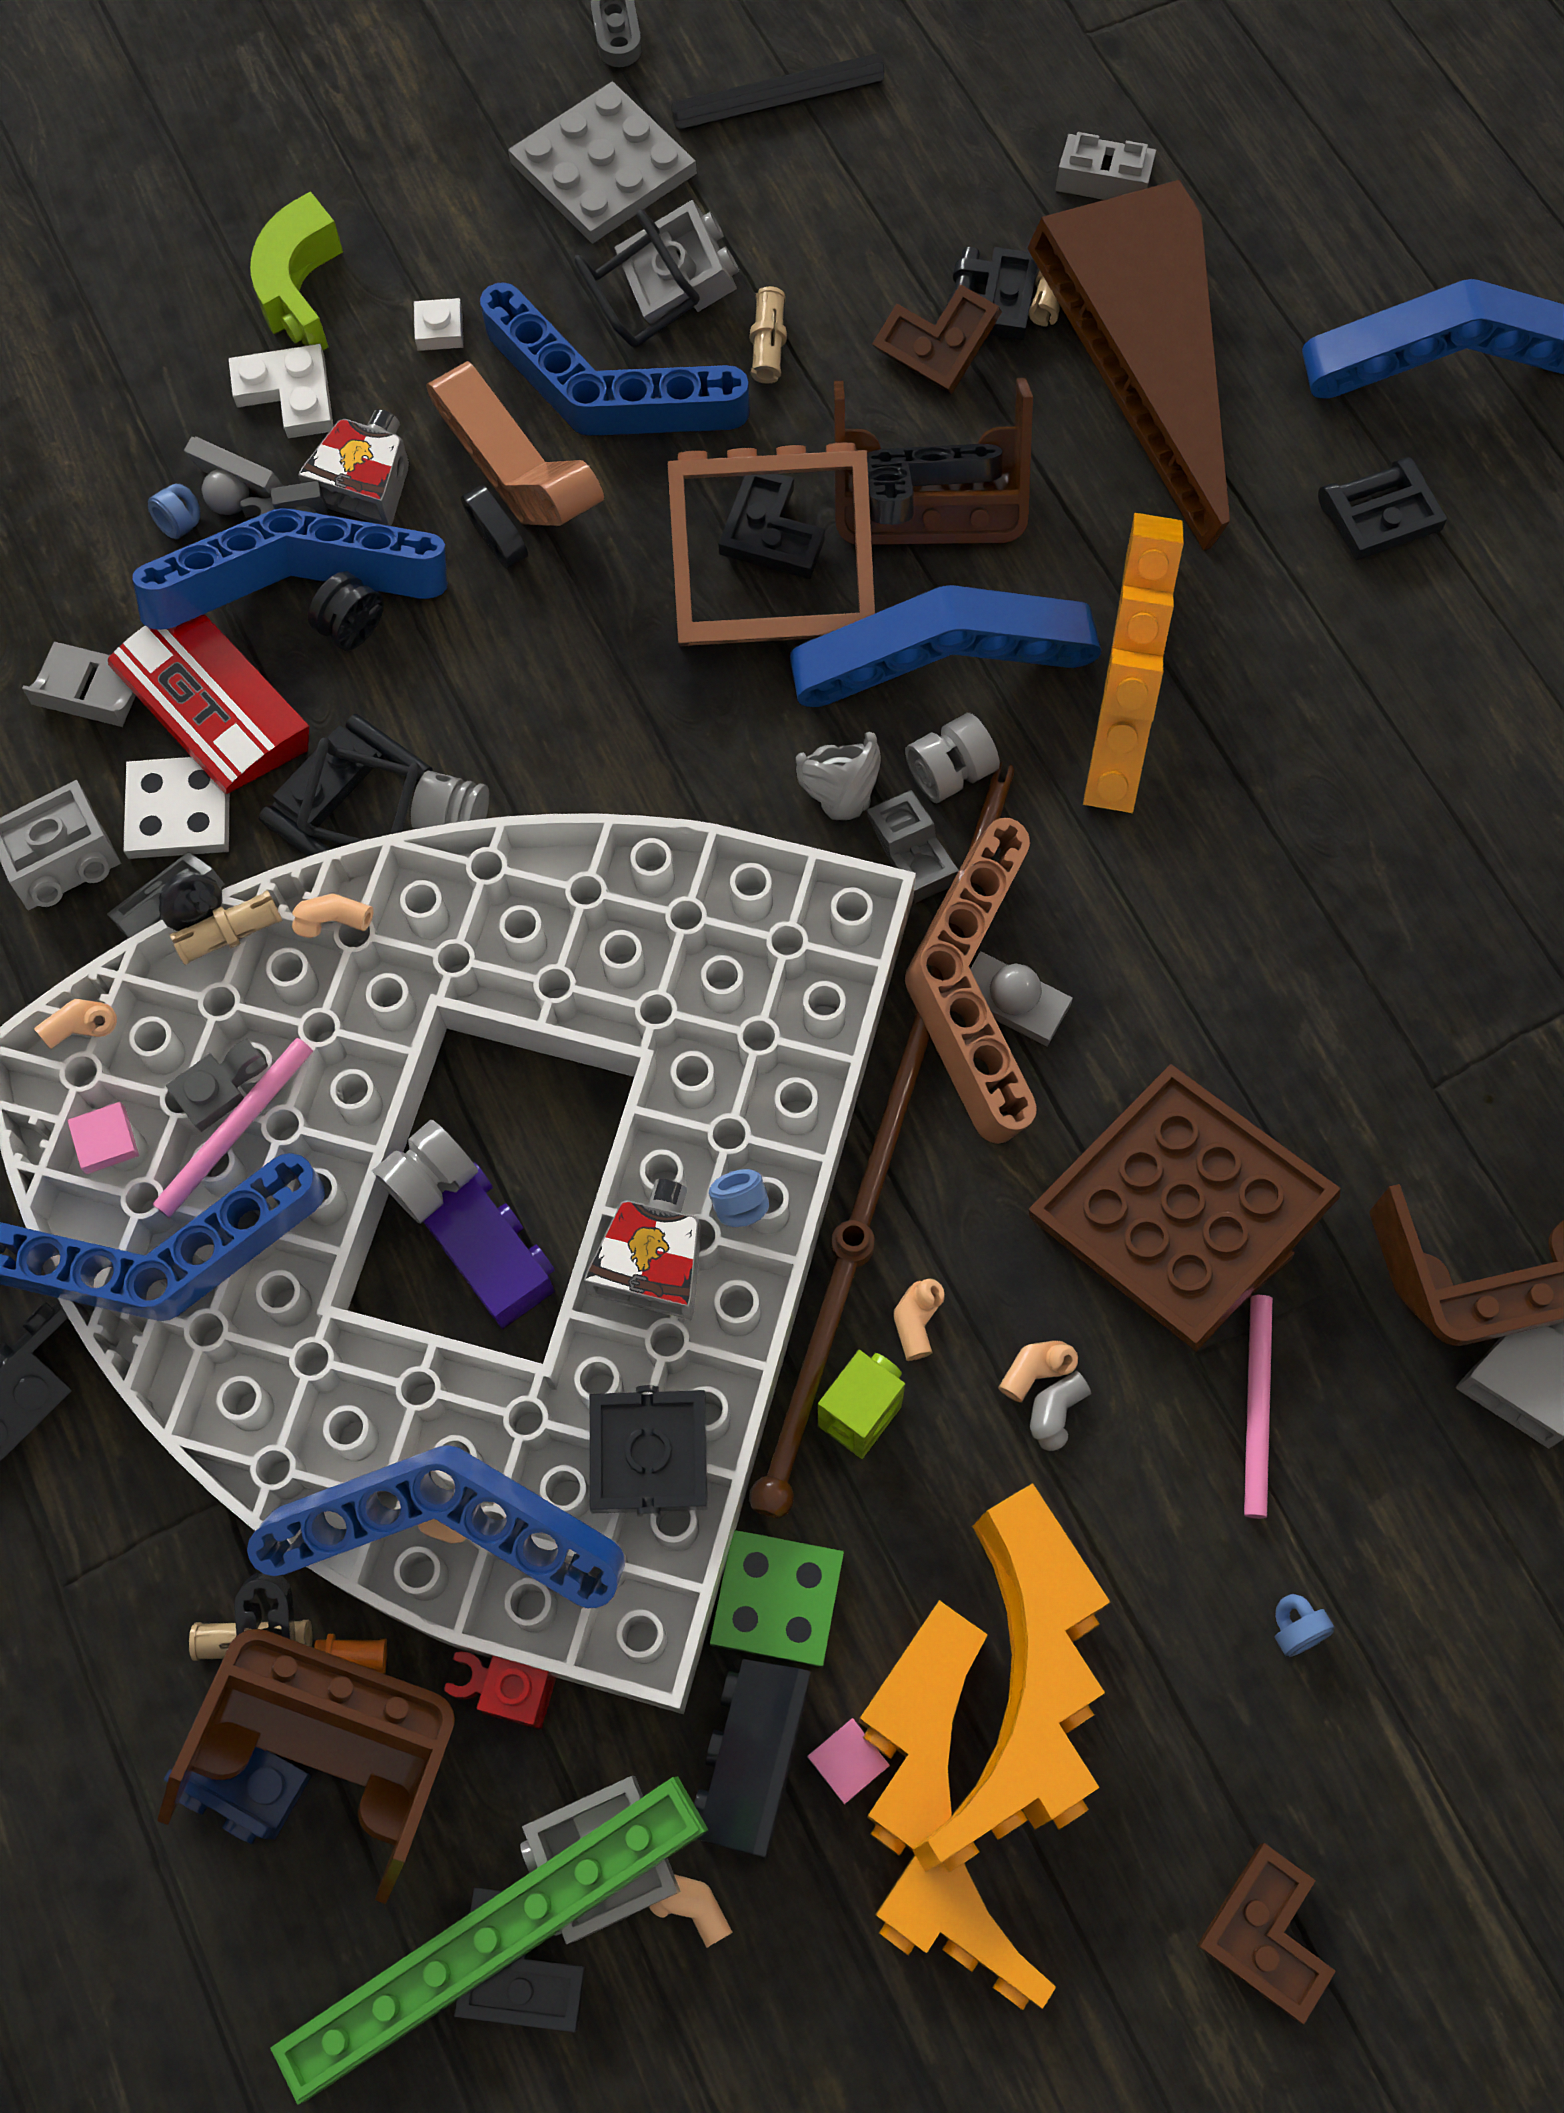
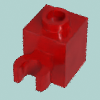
M455 1653L453 1660L463 1665H469L472 1669V1678L464 1686L446 1683L444 1690L448 1694L458 1699H470L477 1694H481L477 1710L482 1713L542 1729L556 1677L548 1671L492 1656L488 1669L485 1668L483 1662L471 1653Z

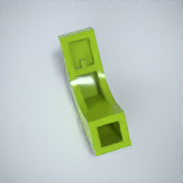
M311 191L286 205L268 221L255 242L250 269L257 298L272 333L276 334L285 329L294 343L302 341L305 346L321 344L322 350L328 348L320 318L299 291L303 281L311 271L343 253L334 220Z

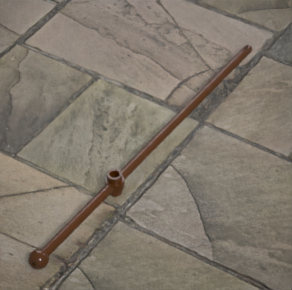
M1003 761L1000 762L999 769L993 773L968 853L990 824L1001 816L1014 776L1012 764L1009 766L1005 782H998ZM971 883L972 888L977 892L978 884ZM949 923L951 931L956 936L962 938V929L955 924ZM931 965L929 971L931 976L943 981L942 973L938 968ZM918 1010L914 1017L850 1219L837 1226L832 1234L831 1251L836 1262L767 1476L758 1479L750 1489L749 1501L751 1508L755 1512L767 1517L782 1518L790 1511L793 1505L794 1494L788 1481L856 1268L867 1263L873 1255L875 1238L869 1227L930 1039V1035ZM848 1242H856V1243H858L859 1245H858V1246H849V1245H847L846 1243H848Z

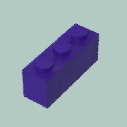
M474 1162L478 1173L457 1192L445 1190L442 1193L443 1204L425 1219L423 1223L503 1330L555 1292L548 1277L555 1269L537 1244L527 1249L517 1235L524 1229L522 1224L506 1203L499 1208L495 1206L486 1194L493 1189V1186L481 1168Z

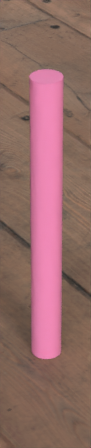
M296 1038L154 1201L152 1205L168 1218L174 1214L311 1055L313 1050L304 1041Z
M1266 1295L1250 1297L1244 1516L1257 1519L1267 1518L1273 1298Z

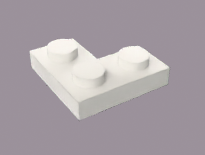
M321 344L229 358L232 393L237 408L281 401L283 425L288 438L331 431L333 419L325 358Z

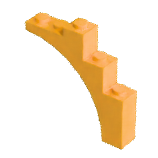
M1134 513L1125 559L1112 649L1083 805L1133 813L1151 723L1154 719L1163 675V655L1174 607L1173 592L1184 544L1183 520Z
M1033 1483L987 1510L972 1526L993 1565L1007 1610L1012 1653L1009 1700L997 1745L976 1786L951 1818L912 1850L925 1872L942 1862L948 1872L953 1871L979 1853L973 1841L992 1830L998 1840L1027 1820L1030 1821L1034 1829L1051 1820L1054 1821L1058 1829H1061L1089 1810L1083 1799L1100 1788L1066 1733L1094 1716L1088 1704L1105 1693L1073 1642L1100 1625L1095 1614L1108 1605L1110 1600Z
M940 1600L859 1719V1723L867 1728L862 1737L864 1740L890 1759L896 1751L906 1757L867 1816L868 1819L876 1824L870 1834L899 1856L905 1847L911 1851L952 1816L948 1778L952 1721L966 1675L988 1635ZM914 1854L875 1914L885 1922L879 1934L908 1956L914 1946L927 1953L939 1933L949 1939L942 1949L944 1952L971 1972H973L978 1962L999 1977L992 1988L1022 2010H1024L1029 2000L1043 2009L1056 1988L1055 1985L1018 1953L988 1913L967 1871L965 1863L948 1872L942 1862L925 1872Z

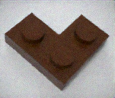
M960 284L936 325L896 304L872 345L877 351L952 394L1002 314V311L998 305Z
M1260 1843L1198 1942L1197 1947L1298 2023L1305 2024L1336 1971L1284 1932L1316 1880L1267 1844Z

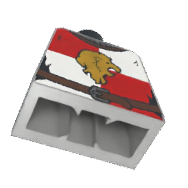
M377 409L367 425L348 419L337 421L301 468L298 474L301 483L318 481L328 509L375 524L391 526L409 466L403 440L396 435L400 426L399 420L390 412Z
M656 1179L648 1205L629 1200H623L620 1203L586 1272L584 1283L589 1295L692 1320L696 1295L701 1228L698 1218L681 1213L687 1193V1188L684 1185L672 1180Z

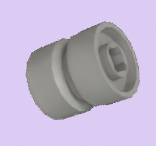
M968 712L941 728V736L931 732L905 748L906 759L913 777L924 794L934 803H939L961 791L964 780L975 783L998 770L1000 765L997 749L987 729L976 716Z
M431 1119L408 1139L409 1150L406 1153L395 1150L372 1170L392 1197L420 1224L443 1204L442 1193L445 1190L457 1192L478 1173V1169L462 1148L439 1124Z

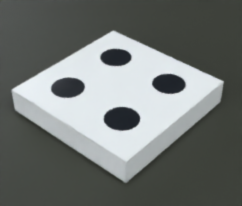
M192 757L126 762L124 853L128 859L185 855L187 852L191 854L229 852L230 793L226 795Z

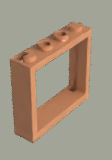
M833 443L826 445V452L806 453V446L790 445L776 448L777 455L757 456V449L737 448L728 450L727 458L708 459L706 451H686L678 453V460L668 461L677 628L680 646L815 639L875 614L867 450L856 451L855 443ZM852 470L859 613L693 622L684 479Z

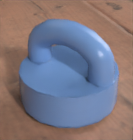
M173 484L159 491L148 500V509L152 519L168 537L174 539L181 538L190 532L200 520V506L197 498L189 488L181 484ZM177 496L181 497L185 501L188 510L183 504V502Z
M741 1169L729 1172L716 1179L709 1188L708 1193L717 1217L726 1226L737 1228L751 1225L761 1220L768 1211L769 1199L762 1176L757 1171Z
M1296 1594L1285 1596L1276 1607V1622L1281 1631L1274 1638L1285 1656L1292 1657L1300 1654L1334 1633L1335 1627L1325 1610L1314 1611L1310 1603L1303 1596ZM1292 1609H1296L1301 1616V1619L1294 1623L1290 1619Z

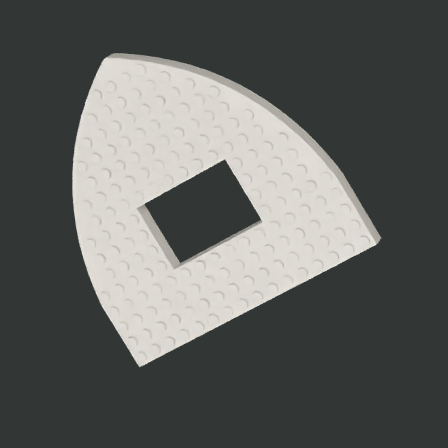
M542 814L455 822L359 841L273 868L222 889L223 902L221 907L227 910L268 890L283 921L260 929L240 939L241 944L236 947L230 948L229 945H226L184 965L173 945L175 943L172 942L169 935L178 931L167 927L163 920H160L105 952L55 985L0 1027V1150L23 1222L27 1229L147 1255L272 1159L288 1153L303 1156L309 1161L324 1185L325 1196L322 1204L315 1212L179 1316L171 1320L157 1321L58 1298L90 1354L142 1424L167 1451L214 1497L254 1530L261 1525L272 1511L280 1506L446 1445L459 1447L613 1540L621 1548L625 1558V1567L614 1597L606 1605L599 1608H584L576 1605L467 1538L464 1542L450 1544L425 1535L418 1525L306 1567L346 1593L389 1617L463 1651L491 1659L492 1656L500 1657L548 1671L556 1678L684 1714L724 1573L734 1530H736L912 906L916 873L713 823L617 814ZM334 893L373 907L372 921L365 931L335 921L321 923V933L313 938L299 936L292 929V922L295 919L292 912L301 901ZM74 999L102 1002L114 1009L117 1023L114 1030L106 1036L94 1037L73 1033L57 1046L50 1049L34 1030L36 1026ZM447 1029L634 1077L543 1364L348 1311L389 1194L372 1170L395 1150L404 1152ZM296 1038L304 1041L313 1050L311 1055L174 1214L168 1218L152 1205L154 1201L233 1111L231 1110L201 1132L194 1126L165 1085L210 1053L221 1064L231 1048L239 1042L248 1039L268 1066L260 1074L237 1087L245 1097ZM121 1102L126 1108L139 1156L86 1174L80 1168L67 1120ZM741 1169L757 1171L762 1176L769 1199L767 1213L761 1220L748 1226L735 1228L724 1225L717 1217L708 1193L712 1183L722 1175ZM294 1179L287 1186L294 1192L301 1187V1183ZM656 1179L672 1180L684 1185L687 1188V1193L681 1213L694 1216L700 1222L701 1243L692 1320L591 1296L584 1283L586 1272L620 1203L623 1200H629L648 1205ZM272 1196L266 1199L273 1209L278 1206ZM253 1210L245 1213L239 1220L238 1229H248L254 1226L260 1217V1211ZM205 1245L199 1248L193 1256V1265L208 1261L213 1254L214 1245ZM60 1255L50 1257L42 1267L46 1275L52 1273L57 1268L60 1262ZM114 1267L103 1269L97 1274L94 1279V1288L102 1287L111 1280ZM167 1279L158 1280L149 1287L147 1301L155 1300L165 1292ZM642 1385L658 1386L659 1392L705 1390L708 1510L661 1511V1516L644 1514L641 1517L637 1516V1512L592 1514L590 1512L589 1394L636 1392V1387ZM643 1392L642 1394H653V1393H652V1392ZM439 1470L430 1471L431 1478L437 1486L443 1489L455 1488L454 1481L450 1475ZM386 1491L377 1492L378 1499L384 1506L390 1509L401 1508L400 1502L392 1493ZM494 1502L481 1503V1508L488 1517L495 1520L506 1518L503 1508ZM331 1511L324 1512L325 1519L331 1526L338 1529H346L345 1521L340 1515ZM301 1529L294 1537L286 1539L290 1543V1545L295 1541L298 1535L302 1533ZM534 1533L531 1535L533 1542L539 1548L544 1550L558 1548L555 1540L548 1534ZM570 1549L565 1562L570 1564L576 1552ZM594 1566L588 1574L596 1578L602 1570Z

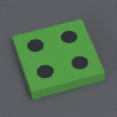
M734 1530L727 1555L710 1645L823 1668L844 1551Z

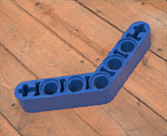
M1468 279L1459 281L1310 339L1302 348L1310 391L1318 398L1336 397L1466 348L1564 374V304L1480 280Z
M495 283L488 286L482 292L480 305L486 333L490 341L576 432L582 435L730 430L742 426L749 418L748 378L741 369L735 366L595 371L512 284Z
M286 508L271 510L146 563L135 570L132 578L140 620L145 626L157 630L176 627L289 576L326 582L338 572L348 571L362 580L364 586L367 585L376 591L425 599L443 594L448 584L445 543L443 539L435 534Z
M950 585L935 588L803 643L792 650L790 662L799 703L807 707H820L950 655L1075 668L1095 661L1101 654V647L1092 610L1087 603Z
M294 1153L282 1154L272 1159L147 1255L0 1222V1253L8 1248L17 1256L15 1261L10 1256L0 1254V1284L157 1321L171 1320L179 1316L315 1212L322 1204L325 1196L324 1185L309 1161L303 1156ZM296 1179L301 1183V1187L292 1192L287 1185ZM269 1196H272L278 1204L274 1209L266 1201ZM253 1210L260 1211V1217L254 1226L248 1229H238L239 1220L245 1213ZM205 1245H214L213 1254L208 1261L193 1265V1256L199 1248ZM60 1255V1262L57 1268L50 1274L41 1275L44 1263L50 1257ZM114 1267L111 1280L102 1287L94 1288V1279L97 1274L103 1269ZM167 1279L165 1292L159 1298L147 1301L149 1287L158 1280Z
M450 1445L431 1449L278 1507L255 1530L249 1539L247 1547L249 1560L257 1570L266 1575L279 1576L436 1519L576 1605L584 1608H599L606 1605L614 1597L625 1567L624 1554L613 1540L459 1447ZM439 1470L450 1475L454 1481L455 1488L443 1489L437 1486L431 1478L430 1471ZM386 1491L392 1493L400 1502L401 1508H387L378 1499L377 1492ZM494 1502L503 1508L506 1518L495 1520L488 1517L483 1512L481 1503ZM331 1511L340 1515L345 1521L346 1529H338L331 1526L325 1519L324 1512ZM301 1529L302 1533H300L298 1537L295 1539V1541L290 1545V1543L286 1539L294 1537ZM534 1533L548 1534L555 1540L558 1548L553 1550L539 1548L533 1542L531 1535ZM571 1549L576 1554L574 1553L571 1563L568 1564L565 1562V1559ZM594 1566L602 1570L596 1578L588 1574Z

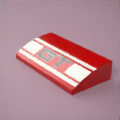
M205 614L169 629L157 630L143 626L108 657V665L226 795L308 751L309 725Z

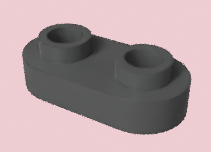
M591 0L592 19L601 60L613 67H625L636 62L641 55L642 47L634 0Z

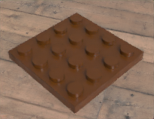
M1170 1064L1044 1192L1028 1211L1032 1221L1197 1352L1340 1198L1341 1188Z

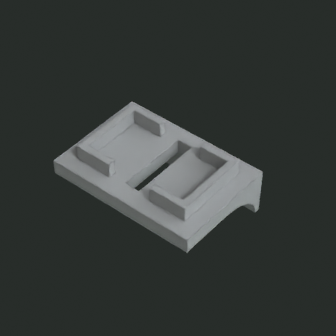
M1077 132V135L1068 134L1059 165L1055 191L1106 200L1146 189L1156 149L1147 148L1148 144L1126 141L1123 144L1101 140L1098 135ZM1105 155L1113 156L1109 171L1101 170Z
M58 642L53 643L35 682L29 687L23 685L22 688L32 705L123 727L136 696L108 665V657L110 655ZM96 667V673L85 698L80 700L79 698L92 668Z

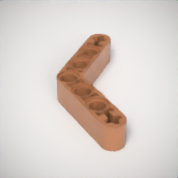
M469 361L426 384L428 394L439 414L520 523L561 526L604 500L603 490L598 479L584 461H544Z
M999 818L993 821L973 844L905 974L907 990L976 1130L982 1138L997 1144L1009 1141L1030 1125L1036 1116L1034 1097L969 968L1030 846L1029 834L1025 827L1011 818ZM997 848H1000L999 857L1001 859L998 862L991 860ZM971 883L978 884L983 888L986 896L975 892ZM949 923L961 928L965 938L956 936L951 931ZM926 965L938 968L944 980H938L931 976ZM950 1011L957 1012L964 1018L966 1028L954 1023ZM973 1057L985 1062L989 1069V1075H985L977 1070ZM996 1086L997 1090L990 1094L989 1090ZM1007 1111L1009 1115L1003 1117L1000 1112Z

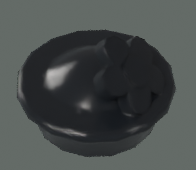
M193 872L178 874L168 880L161 890L159 896L160 917L167 927L175 931L188 928L213 916L212 911L221 907L223 902L222 890L215 880L206 875Z

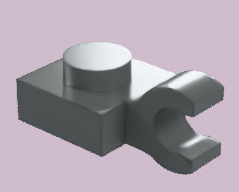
M318 481L270 488V498L251 497L240 502L245 517L260 516L280 508L329 515L328 507Z
M245 1039L230 1049L221 1064L210 1053L165 1086L194 1126L202 1132L238 1106L244 1099V1096L237 1087L260 1074L267 1068L268 1064L250 1041Z

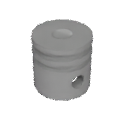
M428 770L420 778L414 793L411 807L412 827L420 829L455 822L486 819L489 806V789L484 784L476 785L472 781L464 782L460 778Z

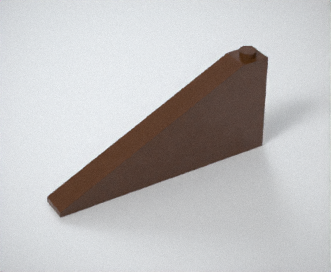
M1176 180L1041 217L1027 247L1029 253L1203 551L1212 548L1229 524L1230 516L1202 217L1194 200L1190 198L1181 181Z

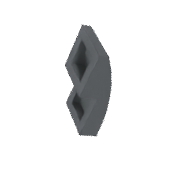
M912 790L867 809L870 823L892 866L916 873L914 903L951 887L959 870L937 839L934 822Z

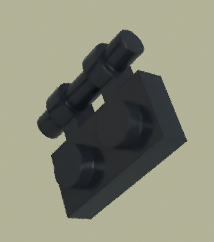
M974 247L964 248L961 259L954 266L952 277L956 284L954 292L948 297L947 305L960 284L972 291L973 287L977 284L987 285L985 295H979L998 305L1002 311L989 335L1024 340L1038 266L1031 254L1025 251L994 247L991 262L979 260L980 252Z

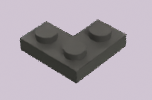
M187 852L107 913V915L118 929L130 938L162 920L159 911V896L168 880L176 875L193 872L212 878L220 888L225 884L213 868Z

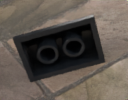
M743 1659L739 1673L728 1672L720 1706L730 1708L724 1731L714 1729L705 1765L715 1767L709 1791L698 1789L694 1802L696 1809L709 1830L697 1838L698 1840L768 1859L811 1685V1671Z

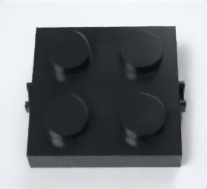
M642 1385L636 1387V1392L589 1394L590 1512L592 1514L637 1512V1516L641 1517L644 1514L661 1516V1511L708 1510L705 1390L659 1392L658 1386ZM643 1392H652L653 1394H642V1393H643Z

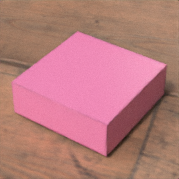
M121 1102L67 1120L80 1168L86 1174L139 1156L128 1114Z
M853 1718L807 1756L844 1805L890 1766L878 1749L862 1738L865 1733Z

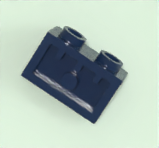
M255 1747L246 1768L233 1778L215 1780L192 1772L179 1803L202 1815L207 1807L227 1817L222 1828L247 1843L253 1844L257 1836L263 1839L275 1840L311 1779L312 1774L279 1755ZM170 1768L163 1780L168 1782L173 1769Z

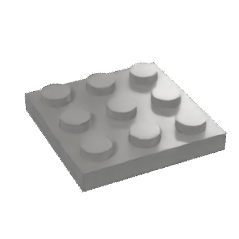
M613 81L508 149L510 163L592 244L635 216L638 210L645 209L697 174L696 161Z

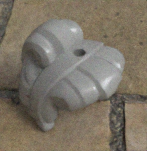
M865 733L864 744H852L839 748L835 745H825L817 748L809 756H806L804 752L796 756V772L799 785L811 797L821 802L824 812L832 820L860 817L862 811L869 809L870 795L875 785L881 762L875 733Z

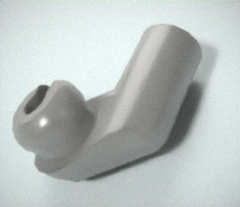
M1078 1371L1071 1373L1039 1393L1033 1402L1030 1430L1033 1438L1038 1439L1041 1448L1047 1451L1058 1450L1066 1444L1068 1433L1064 1426L1067 1409L1091 1395L1087 1382Z

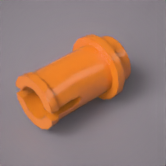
M328 1634L326 1640L315 1641V1649L380 1673H386L387 1639L336 1640L335 1634Z

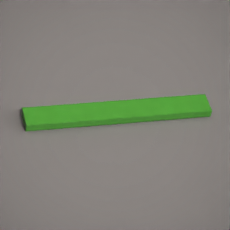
M672 1777L272 2046L270 2049L297 2105L306 2102L708 1832L706 1824L679 1777Z

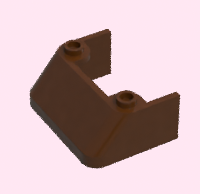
M1016 378L1015 427L992 428L986 431L977 443L996 445L1003 450L1002 477L983 483L913 486V518L907 522L893 525L876 523L870 519L871 544L1006 543L1017 539L1023 534L1028 524L1033 412V395L1026 378ZM834 381V443H855L856 451L867 450V453L880 450V443L871 432L864 429H845L844 381ZM852 470L834 471L836 528L844 540L855 544Z
M1400 1184L1389 1186L1369 1211L1397 1295L1442 1342L1453 1346H1463L1564 1322V1220L1552 1230L1549 1237V1250L1553 1263L1453 1285L1448 1269L1442 1261L1435 1256L1423 1253Z
M262 1629L244 1631L237 1635L230 1643L168 1779L157 1821L169 1825L192 1772L215 1780L230 1779L240 1774L246 1768L255 1747L366 1787L358 1807L360 1824L373 1838L394 1845L374 1899L386 1904L407 1858L454 1727L452 1707L445 1698L437 1693Z

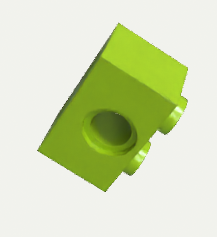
M859 1349L819 1401L818 1427L859 1458L863 1459L902 1407L905 1383L899 1379L902 1375L900 1369L878 1353H875L870 1358Z

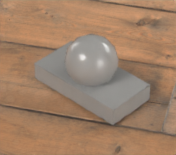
M191 436L184 449V452L199 469L208 473L203 480L201 488L203 499L206 505L218 514L232 515L242 510L240 502L249 498L250 493L260 498H270V488L284 486L271 470L196 436L195 438Z
M980 951L970 970L995 1020L1048 1047L1073 998L1041 982L1037 974L1028 966L1017 963L1007 965Z

